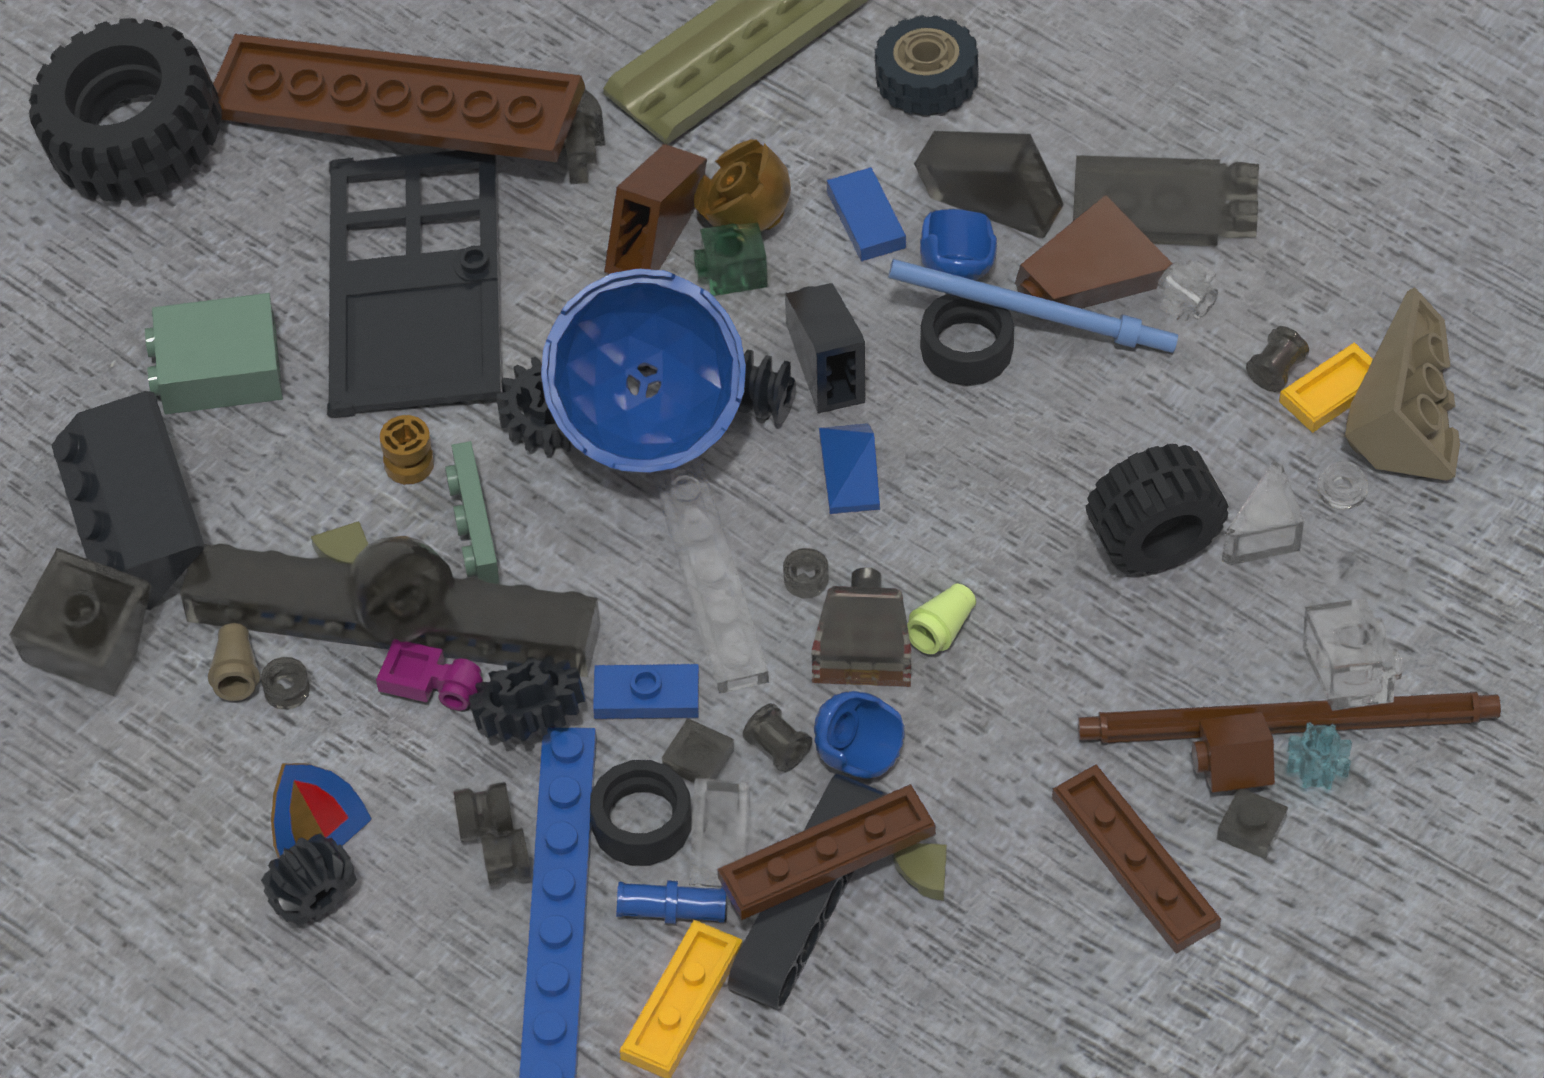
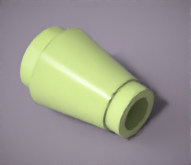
M956 583L913 610L909 615V622L906 625V635L912 645L925 654H935L938 651L947 650L976 605L974 594L968 587Z

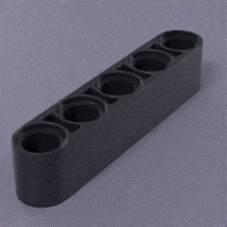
M835 774L804 830L887 795V792L843 775ZM854 871L760 912L733 962L728 977V989L774 1008L781 1009L793 990Z

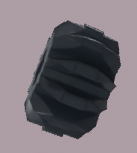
M321 833L313 835L308 841L303 837L299 838L294 846L289 849L283 848V854L279 858L271 860L268 864L270 870L261 879L265 887L263 892L269 899L268 903L277 915H281L286 922L293 921L297 926L305 924L310 919H313L315 922L319 921L324 913L329 910L335 911V905L349 897L348 889L357 880L353 872L355 867L350 862L351 857L340 844L337 845L333 838H325Z

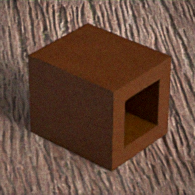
M1262 712L1199 720L1200 741L1192 742L1193 763L1196 773L1205 774L1212 793L1275 785L1274 739Z

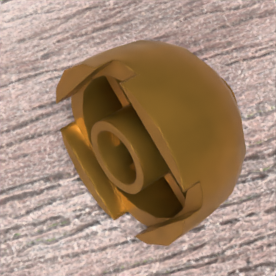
M755 139L741 142L727 150L715 161L720 169L714 174L712 179L704 174L699 181L694 195V207L712 226L722 233L740 237L754 235L775 227L784 216V210L791 192V183L786 166L765 143L763 146Z

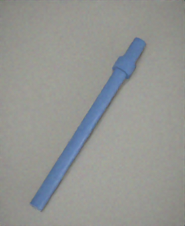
M896 259L892 260L888 278L1113 337L1116 344L1132 348L1136 344L1170 353L1174 352L1177 345L1178 334L1142 325L1141 319L1122 314L1119 319Z

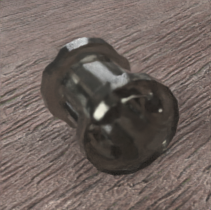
M1284 326L1273 329L1268 335L1266 347L1260 354L1253 355L1246 363V370L1252 381L1259 387L1271 392L1281 391L1288 383V373L1295 364L1304 361L1308 357L1310 350L1308 343L1298 332Z
M769 703L757 710L748 720L742 732L744 740L750 745L758 744L773 758V766L783 772H788L795 768L810 751L813 743L810 735L802 731L797 732L782 718V710L774 703Z

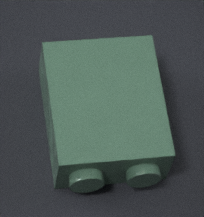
M270 293L152 307L153 327L145 328V341L148 357H156V366L147 368L150 392H154L155 396L160 395L165 415L283 400L276 323Z

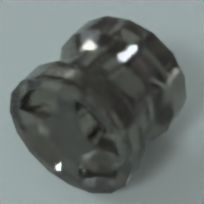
M522 827L511 829L506 836L496 837L491 833L480 835L489 888L500 886L505 879L516 878L520 882L532 880Z

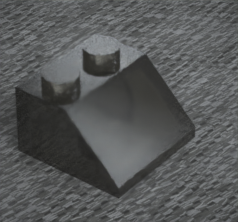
M57 548L9 635L23 662L114 696L137 654L151 585L146 580Z

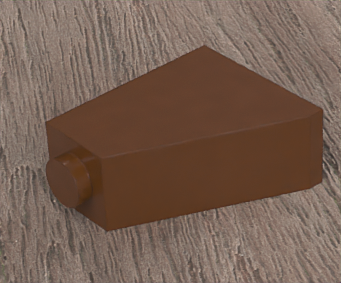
M663 144L617 186L604 269L605 273L611 274L633 269L660 270L696 209L694 207V195L699 181L705 174L707 158Z
M1105 195L1020 264L1014 284L1017 286V292L1083 309L1159 288L1165 283L1173 263Z

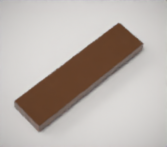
M1097 764L1053 788L1052 799L1175 954L1220 928V916Z
M910 784L717 868L718 880L741 920H744L936 835V824Z

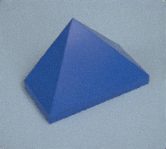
M869 423L819 428L829 513L880 510L875 438Z

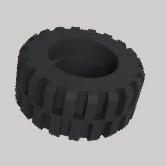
M134 18L119 19L118 24L113 25L106 21L94 25L95 30L86 34L80 31L71 37L72 42L66 47L60 45L51 54L50 58L52 61L49 65L43 64L36 77L38 84L33 85L29 99L31 104L29 110L30 122L54 170L57 171L60 178L69 187L76 188L78 193L91 198H96L99 194L101 200L119 202L120 197H127L128 201L144 199V194L154 191L158 195L169 190L168 185L177 179L180 183L191 175V168L195 164L200 166L208 156L209 150L207 145H214L220 130L218 125L222 118L221 105L218 101L219 95L197 48L191 40L185 39L183 33L167 25L163 27L162 23L144 19L143 23H138ZM156 95L152 102L134 117L120 123L96 125L100 117L117 103L135 96Z

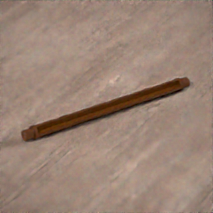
M1475 691L1468 693L1099 712L1098 716L1078 717L1079 741L1100 740L1101 744L1200 738L1199 720L1257 712L1263 713L1271 734L1479 723L1480 719L1499 718L1501 715V704L1498 694L1478 695V692Z

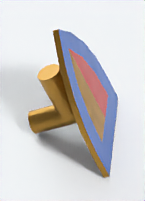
M282 763L273 793L271 813L273 845L278 858L283 854V848H291L297 843L299 838L303 837L308 841L313 835L320 833L325 838H333L337 845L343 846L372 820L364 803L351 785L332 771L308 763Z

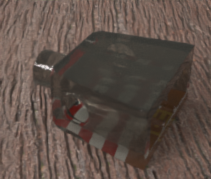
M867 567L856 569L851 574V587L833 586L828 589L812 646V683L911 687V645L903 595L897 588H881L882 575L878 570Z

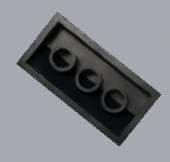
M143 391L77 413L65 429L58 434L51 446L99 601L151 610L205 549V545L155 393Z

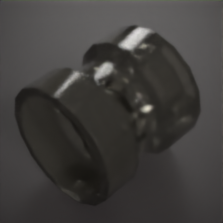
M506 782L490 784L484 791L474 792L470 788L453 790L461 843L478 840L480 835L492 832L498 837L514 834Z

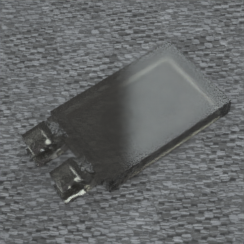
M1076 155L1073 221L1103 196L1107 195L1153 244L1217 246L1218 235L1226 238H1256L1258 201L1254 200H1257L1259 164L1234 162L1227 167V163H1220L1218 159Z

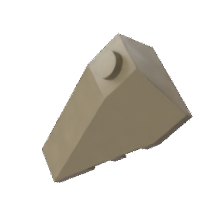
M1415 287L1406 292L1350 405L1345 437L1351 448L1356 453L1362 454L1375 469L1448 481L1455 477L1460 440L1458 430L1453 427L1449 428L1448 410L1455 407L1454 393L1447 389L1443 378V370L1450 367L1445 319Z

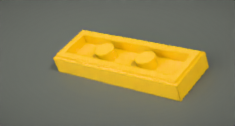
M693 920L620 1048V1059L660 1077L671 1078L726 981L733 962L743 944V940Z

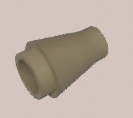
M230 623L222 626L218 631V642L208 672V682L215 694L220 698L238 701L249 697L259 683L260 673L250 645L248 629L241 624Z

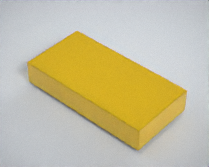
M1354 342L1280 391L1279 402L1313 433L1350 408L1373 359Z

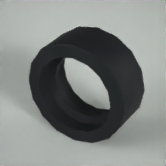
M945 294L935 299L924 311L920 325V349L923 362L934 375L949 383L960 385L981 384L999 376L1010 364L1014 349V323L1011 312L1007 309L950 294ZM968 322L980 324L991 330L996 336V341L981 351L961 352L952 350L942 344L938 339V335L943 329L953 324Z
M653 760L627 761L613 766L603 774L591 792L590 817L592 832L598 846L614 860L628 865H652L667 860L684 846L691 832L690 793L683 778L667 765ZM636 792H650L662 796L670 802L672 817L659 829L647 833H630L617 828L611 822L610 808L624 796Z

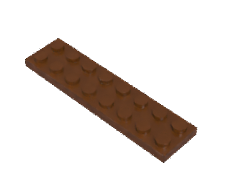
M236 33L213 83L219 95L218 101L222 111L221 120L556 163L586 88L582 75Z

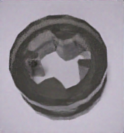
M800 548L787 555L783 562L784 585L787 591L799 598H813L823 593L829 584L828 560L825 555L812 548ZM803 568L806 572L815 570V576L809 577L805 573L797 576V570Z
M280 657L267 663L262 670L261 682L266 701L271 706L277 709L289 710L300 706L308 698L310 685L306 667L301 661L293 657ZM282 678H287V680L290 683H293L294 686L285 689L282 684H278L277 681Z

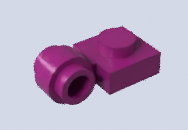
M393 639L376 682L378 692L422 702H428L432 690L435 688L439 692V701L444 706L462 711L467 709L468 705H471L469 696L477 693L475 685L483 682L481 677L482 671L477 664L467 659H455L452 664H444L445 660L442 649Z

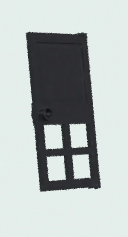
M451 150L354 161V158L331 160L329 162V398L327 416L330 418L355 416L356 412L496 398L498 393H502L496 155ZM479 168V199L421 204V174ZM406 176L405 207L348 213V182ZM480 216L479 246L474 245L465 249L422 253V222ZM406 224V255L348 261V230Z

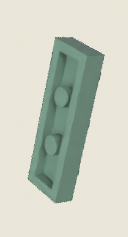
M472 442L452 444L454 465L445 466L450 496L460 494L462 505L453 506L458 536L468 535L470 541L469 546L461 547L467 577L477 575L481 595L500 592L497 560Z

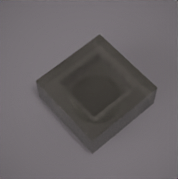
M687 718L663 754L662 764L671 767L682 778L709 790L734 751V739Z
M1238 789L1218 827L1217 840L1267 859L1287 819L1288 807L1245 789Z

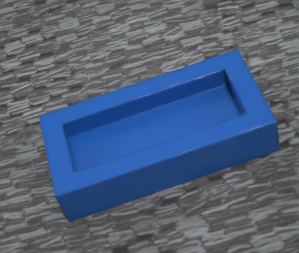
M872 167L827 180V194L861 262L906 248V235Z

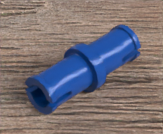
M667 880V886L618 882L616 917L665 918V924H676V919L725 922L726 892L723 887L721 889L678 886V881Z

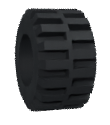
M1167 444L1163 447L1155 446L1127 457L1128 459L1116 464L1109 470V473L1098 480L1095 484L1096 488L1089 493L1087 498L1089 503L1086 505V513L1112 563L1120 571H1128L1129 574L1135 575L1144 572L1146 574L1156 573L1163 569L1167 570L1194 557L1199 551L1205 549L1214 537L1219 535L1224 528L1222 524L1227 521L1229 514L1227 511L1229 507L1202 456L1198 451H1194L1192 447L1187 445L1180 447L1177 444Z

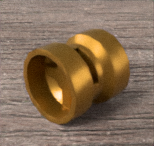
M399 415L383 425L380 431V445L383 451L384 468L388 477L394 482L404 485L416 484L426 479L434 468L430 432L426 423L419 417Z

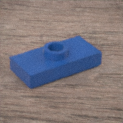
M699 664L595 665L594 719L699 718Z

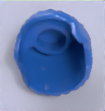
M942 209L930 212L923 221L920 253L922 264L926 268L975 281L985 276L992 268L997 253V238L993 233L989 218L982 213L962 209Z
M858 691L842 692L834 695L820 706L815 717L814 742L818 755L828 766L858 778H878L883 773H886L899 757L905 736V726L900 713L880 698Z

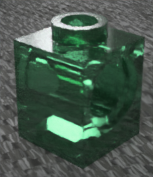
M758 223L728 224L700 229L701 249L693 250L695 270L698 279L706 278L709 292L713 296L768 287L767 256Z

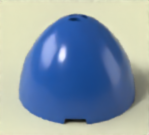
M633 269L611 273L587 285L565 304L553 324L543 348L541 378L546 404L557 426L575 448L593 460L616 470L652 473L677 468L701 456L721 439L740 406L744 393L746 364L741 337L729 314L711 293L665 270ZM639 366H649L655 369L656 373L644 376L637 368ZM629 377H632L638 383L636 395H633L628 387ZM660 383L661 386L657 393L647 398L648 386Z

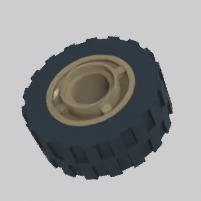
M920 15L912 19L898 21L897 25L890 26L885 30L883 37H879L877 48H875L877 88L880 87V95L883 99H887L891 106L899 107L904 112L910 114L913 112L921 113V115H930V113L941 114L948 112L947 110L951 108L956 109L963 105V101L969 100L973 95L974 87L977 88L978 49L975 37L970 35V30L965 26L962 27L957 24V21L943 19L941 16L924 17V15Z

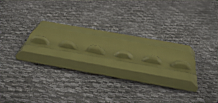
M718 0L615 72L603 88L604 95L664 144L668 145L868 0Z

